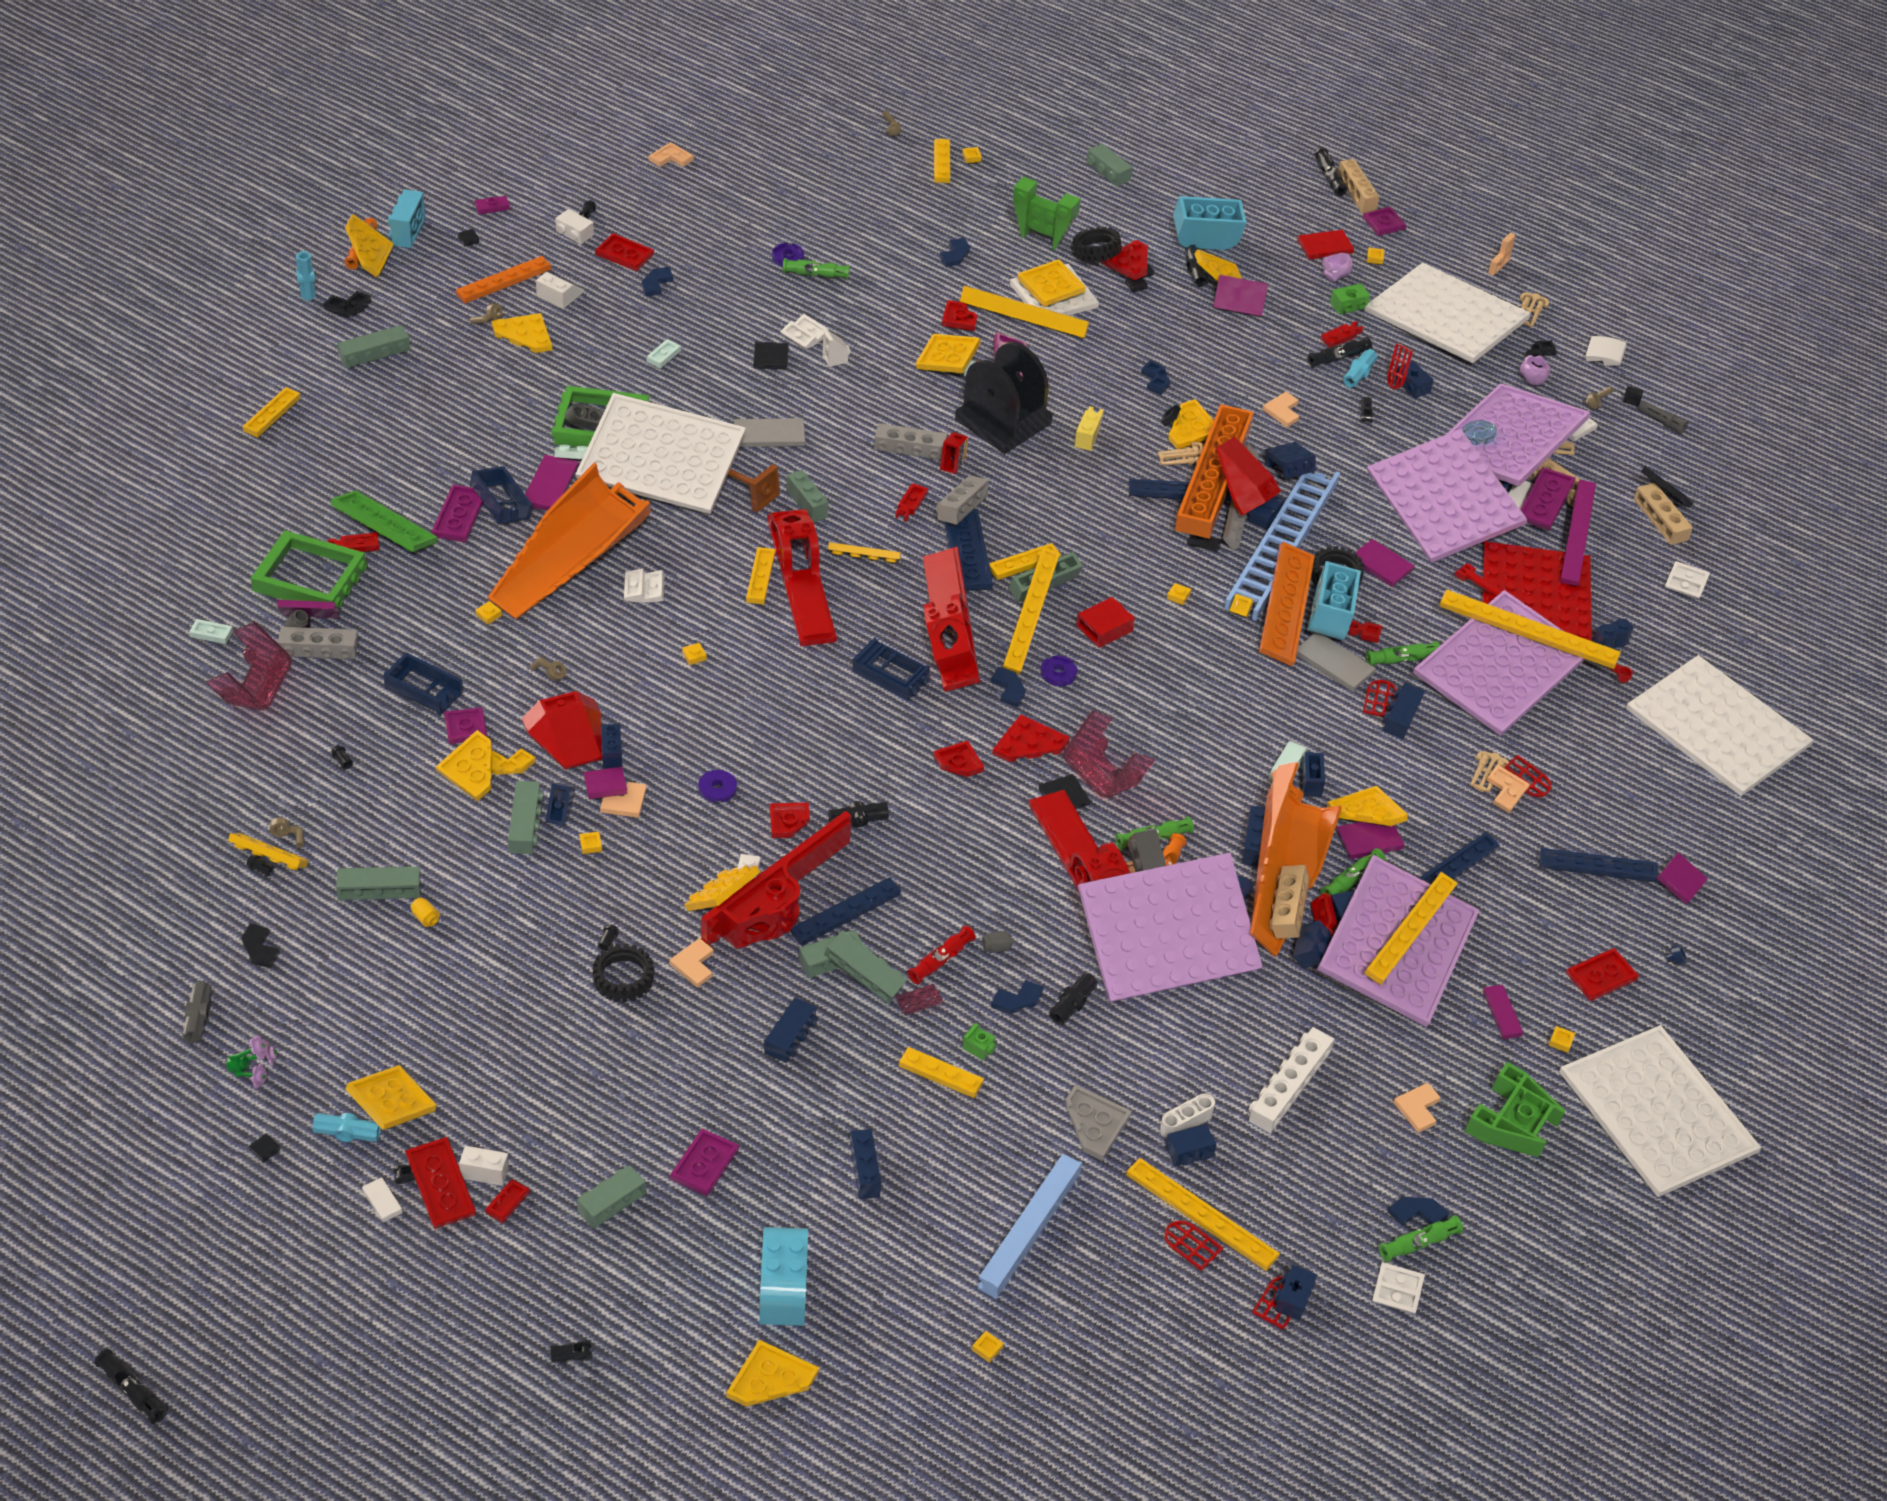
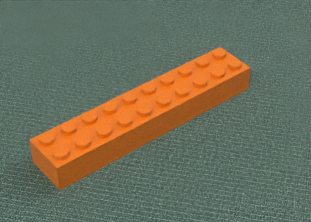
M1220 404L1178 511L1175 531L1210 539L1229 489L1216 447L1234 436L1245 446L1252 427L1254 412Z

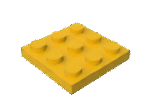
M1059 259L1020 272L1017 275V279L1043 306L1086 291L1085 285Z
M933 334L916 362V369L964 373L981 344L980 338Z
M747 865L740 869L735 867L730 871L725 869L717 874V879L704 884L702 891L690 895L689 901L684 906L687 911L719 906L758 875L760 870L757 866L748 867Z
M400 1065L349 1082L345 1089L382 1130L432 1113L436 1110L437 1106Z

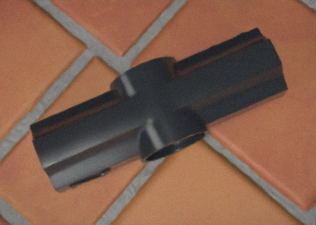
M1189 245V247L1185 248L1187 271L1191 273L1194 284L1198 287H1203L1208 283L1209 278L1206 270L1197 263L1194 255L1199 248L1196 245Z
M856 801L846 808L828 810L829 823L847 811L851 814V824L854 827H863L869 821L889 819L887 802L865 805L861 801Z
M1083 973L1072 987L1068 986L1064 990L1060 1001L1049 1014L1055 1024L1064 1025L1075 1011L1079 1012L1084 1007L1087 997L1098 984V981L1092 974Z

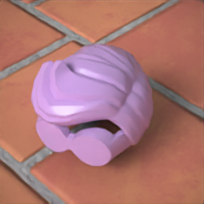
M1339 253L1323 258L1322 265L1325 267L1323 272L1331 282L1347 277L1352 271V260L1349 254Z
M1529 355L1520 366V375L1524 376L1527 382L1532 385L1544 383L1551 371L1549 364L1546 363L1542 356L1533 357ZM1531 362H1534L1536 365H1542L1543 367L1538 368Z

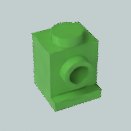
M975 1023L964 1035L963 1049L984 1060L988 1054L992 1055L997 1046L995 1044L996 1037L979 1028V1024Z

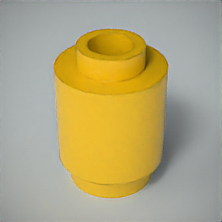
M417 898L411 904L412 914L423 926H434L438 922L440 913L427 899Z

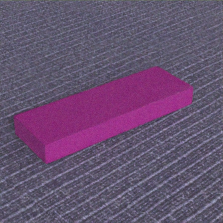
M1504 986L1484 987L1483 994L1502 1039L1522 1037L1523 1030Z

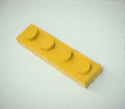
M934 139V182L950 183V140Z
M285 387L243 425V432L258 438L301 398L300 393Z
M831 542L828 545V550H832V554L843 555V552H849L850 556L859 558L863 554L868 555L867 559L873 560L884 557L886 558L885 561L896 563V559L901 560L902 555L901 552Z
M1050 543L989 563L990 571L997 580L1036 568L1043 547L1059 551Z
M757 547L746 603L765 604L775 558V549Z
M230 833L228 841L235 843L234 847L250 849L254 855L268 856L270 861L286 863V867L293 870L307 867L308 859L241 833Z
M910 1047L907 1048L899 1061V1067L974 1099L984 1082L982 1077Z

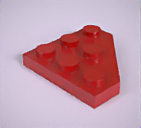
M1135 240L1121 247V252L1117 256H1113L1112 259L1101 260L1103 265L1133 280H1137L1147 275L1148 245Z
M1020 714L993 748L992 754L1008 762L1016 761L1017 758L1027 757V759L1042 757V754L1047 753L1057 755L1061 754L1069 744L1070 737Z

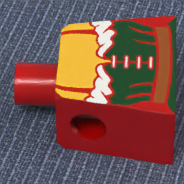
M952 432L944 440L940 470L957 474L966 458L969 439L967 436Z

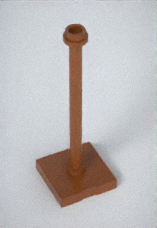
M773 464L754 479L731 468L728 472L729 476L750 485L752 511L758 513L780 495L778 467Z

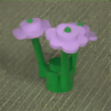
M259 1035L250 1039L252 1048L230 1055L226 1062L228 1071L235 1073V1077H252L251 1081L256 1089L264 1084L267 1073L266 1069L263 1068V1064L254 1066L252 1072H244L249 1067V1061L255 1059L262 1060L264 1057H267L270 1066H273L274 1059L277 1058L275 1047L270 1046V1043L261 1039Z

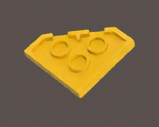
M352 214L345 226L346 232L362 268L377 277L394 243Z
M1199 249L1194 253L1197 263L1216 281L1219 280V275L1242 279L1235 263Z
M541 313L491 321L494 335L499 339L502 337L509 340V343L519 347L526 346L534 353L552 351V343Z
M1196 399L1181 403V410L1177 419L1173 422V427L1168 437L1176 449L1190 446L1191 442L1206 441L1214 421Z
M478 730L435 767L439 774L477 802L492 787V743L489 738Z
M1378 786L1327 802V807H1342L1339 816L1342 819L1387 826L1397 825L1408 820V814Z
M759 1340L727 1390L726 1397L747 1407L807 1391L819 1374V1367Z

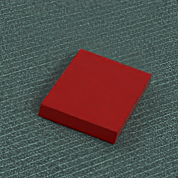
M1343 229L1298 235L1297 238L1308 260L1329 257L1339 253L1353 254L1354 248Z
M612 233L595 250V255L637 272L654 255V249Z
M1615 948L1572 966L1566 971L1568 977L1590 1002L1635 982L1639 978L1637 972Z

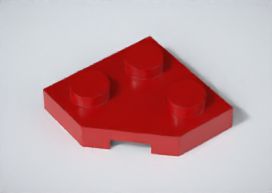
M947 300L942 326L975 331L978 315L975 312L969 311L967 309L968 306L964 302Z
M968 740L933 751V757L942 770L965 777L984 772V765Z
M809 802L770 803L771 838H791L810 822Z

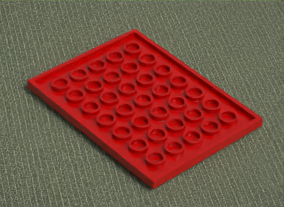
M1484 541L1483 578L1499 589L1507 591L1568 633L1592 641L1591 555H1584L1579 584L1575 586L1560 582L1565 552ZM1482 588V602L1489 604L1495 596Z

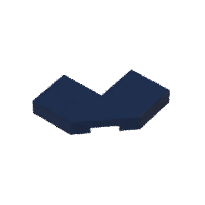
M965 237L949 240V246L952 251L940 253L939 257L945 267L960 265L963 258L968 255L970 246Z
M670 267L653 269L641 281V287L645 296L662 294L659 283L673 281Z
M1149 360L1141 369V373L1153 378L1147 384V389L1162 395L1170 387V380L1167 377L1165 366Z
M998 666L991 678V683L1006 688L1001 696L1002 702L1018 707L1025 696L1026 690L1016 672Z
M1025 980L1018 995L999 988L991 1003V1008L1012 1014L1018 1012L1019 1009L1035 1007L1042 996L1044 986Z
M1403 1196L1388 1209V1213L1403 1226L1416 1215H1419L1429 1225L1438 1221L1442 1222L1449 1215V1212L1432 1198Z

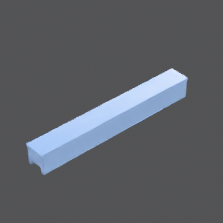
M1065 1154L1061 1155L979 1276V1280H981L978 1285L979 1290L992 1296L994 1299L998 1298L1080 1176L1081 1161H1077Z

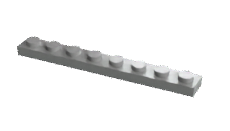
M1250 444L1245 445V447L1258 460V452L1255 449H1253ZM1231 500L1223 540L1232 550H1235L1240 545L1246 514L1240 515L1239 511L1235 508L1233 500Z

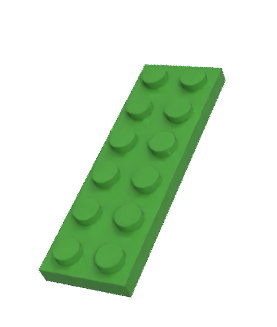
M356 490L334 497L331 500V505L337 508L338 511L346 513L352 519L360 521L366 527L374 529L380 535L386 536L392 542L405 547L408 551L415 552L437 542V536Z

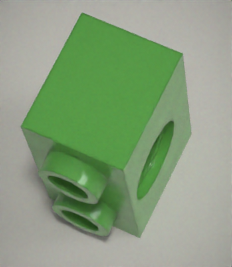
M1362 284L1332 290L1330 304L1338 314L1365 309V306L1369 303L1370 294Z

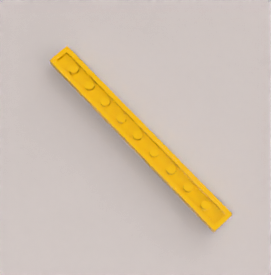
M1447 589L1440 602L1439 607L1612 669L1615 668L1621 653L1612 648Z

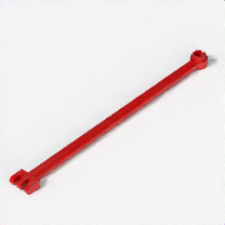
M1469 563L1464 564L1454 573L1463 582L1469 579L1495 597L1503 591L1476 574V568ZM1617 663L1614 669L1606 667L1617 674L1619 682L1627 683L1631 680L1633 671L1629 667L1621 666Z

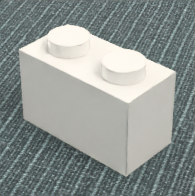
M569 209L555 218L556 232L579 244L584 243L594 235L593 222Z
M465 1146L459 1162L463 1179L503 1186L509 1169L508 1153Z

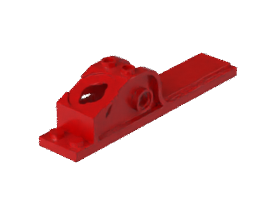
M806 509L773 512L767 515V523L800 646L837 642L836 632L820 576L819 543L813 520L809 517ZM802 538L805 558L808 560L809 569L792 571L790 540Z
M958 547L923 556L930 601L924 604L925 621L934 659L941 673L943 689L947 692L981 682ZM947 626H952L958 634V639L951 649H946L945 638L942 633Z
M1065 790L1029 800L1028 805L1078 892L1079 884L1130 874L1125 859L1113 842L1102 844L1098 848Z
M847 811L843 812L736 891L719 906L714 907L702 916L701 940L710 946L723 937L736 949L747 947L751 943L779 938L784 933L791 931V928L797 924L800 914L798 904L800 900V885L798 881L850 843L851 814Z

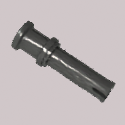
M1644 400L1639 405L1638 410L1665 423L1667 428L1671 427L1677 430L1679 434H1683L1688 427L1689 421L1676 417L1674 413L1668 414Z

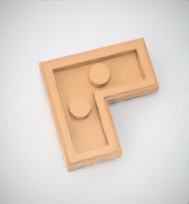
M670 142L649 155V161L662 167L672 160L684 167L694 160V155Z
M1510 233L1502 240L1500 252L1491 260L1488 274L1495 275L1510 261L1515 240L1514 234Z
M1287 391L1263 405V411L1286 427L1299 421V415L1290 410L1298 405L1299 400Z
M1498 764L1486 780L1502 790L1493 804L1507 813L1512 811L1530 786L1529 783Z
M627 782L628 794H624V796L603 797L600 813L639 818L647 784Z
M699 938L671 958L669 964L698 988L712 978V972L702 962L713 955V949Z
M1426 1083L1395 1098L1393 1103L1414 1129L1420 1133L1436 1124L1435 1118L1426 1108L1438 1103L1441 1097L1429 1083Z

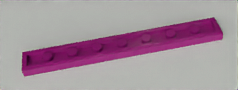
M1580 479L1578 482L1560 579L1562 583L1575 586L1579 584L1596 483Z

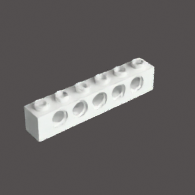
M1312 1027L1309 1033L1305 1032L1300 1040V1045L1292 1049L1289 1060L1285 1059L1281 1064L1280 1072L1278 1074L1274 1073L1271 1077L1268 1088L1264 1087L1262 1089L1259 1100L1252 1102L1249 1108V1122L1271 1133L1332 1051L1334 1038Z

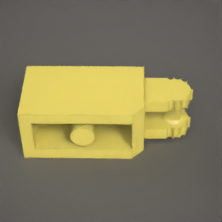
M1089 406V409L1085 410L1076 431L1074 447L1092 450L1100 431L1104 413L1103 409H1100L1097 413L1094 412V407Z

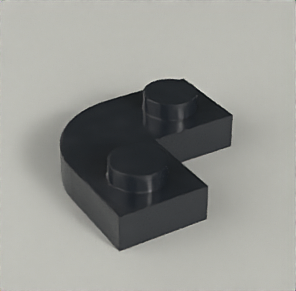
M356 291L348 300L332 295L323 305L324 309L342 316H352L360 313L371 302V296Z

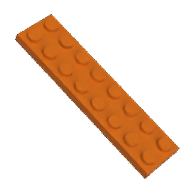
M1282 542L1279 546L1259 652L1292 666L1296 660L1315 556L1286 542Z

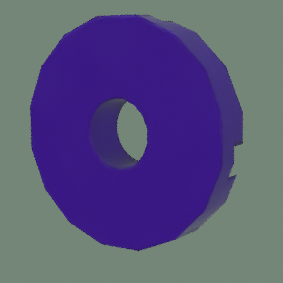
M781 243L773 248L772 260L775 264L783 267L784 258L792 261L804 260V250L794 243L792 245Z
M1055 655L1050 659L1046 658L1042 662L1040 674L1042 679L1048 684L1061 687L1074 682L1077 677L1078 668L1070 658Z
M711 770L703 774L699 779V793L709 802H726L736 794L737 782L735 777L727 771ZM714 785H721L722 787H721V788H714L713 786H714Z

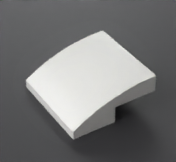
M803 314L796 322L791 321L780 332L785 337L807 349L823 339L824 330L829 331V329Z
M1592 336L1586 353V361H1603L1604 366L1621 365L1627 346L1626 342L1610 337Z
M1675 561L1665 588L1700 599L1710 572Z
M642 568L625 572L624 599L631 602L649 603L664 601L665 575L663 570L645 573Z
M1382 1262L1372 1302L1415 1314L1425 1274Z

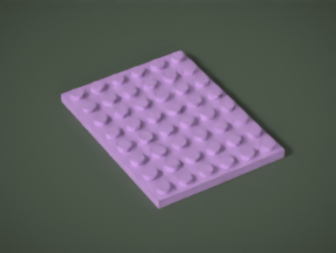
M1500 383L1447 434L1461 429L1498 480L1520 486L1590 418V412Z
M1461 429L1367 466L1368 473L1431 563L1527 524V518Z
M1505 590L1489 603V605L1561 630ZM1471 618L1414 668L1413 674L1495 733L1502 736L1585 659Z
M1231 853L1078 885L1109 1003L1263 968L1255 938L1250 934L1251 924Z
M1373 855L1317 970L1427 1027L1479 913V909L1449 895L1382 985L1378 984L1364 974L1366 969L1431 884Z

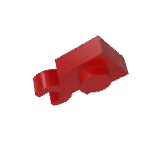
M1351 621L1348 634L1353 636L1361 635L1360 639L1378 643L1383 626L1369 622L1361 625L1357 621Z

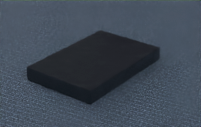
M1646 466L1642 468L1641 471L1645 476L1688 507L1694 504L1685 494Z

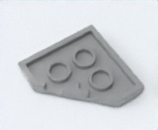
M1075 1084L1066 1098V1108L1083 1152L1103 1161L1131 1117L1132 1111Z

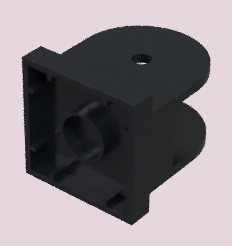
M1007 342L998 348L994 362L978 360L970 365L966 373L964 405L956 409L955 421L1004 455L1051 425L1053 413L1046 409L1049 390L1048 378L1038 357L1021 343Z

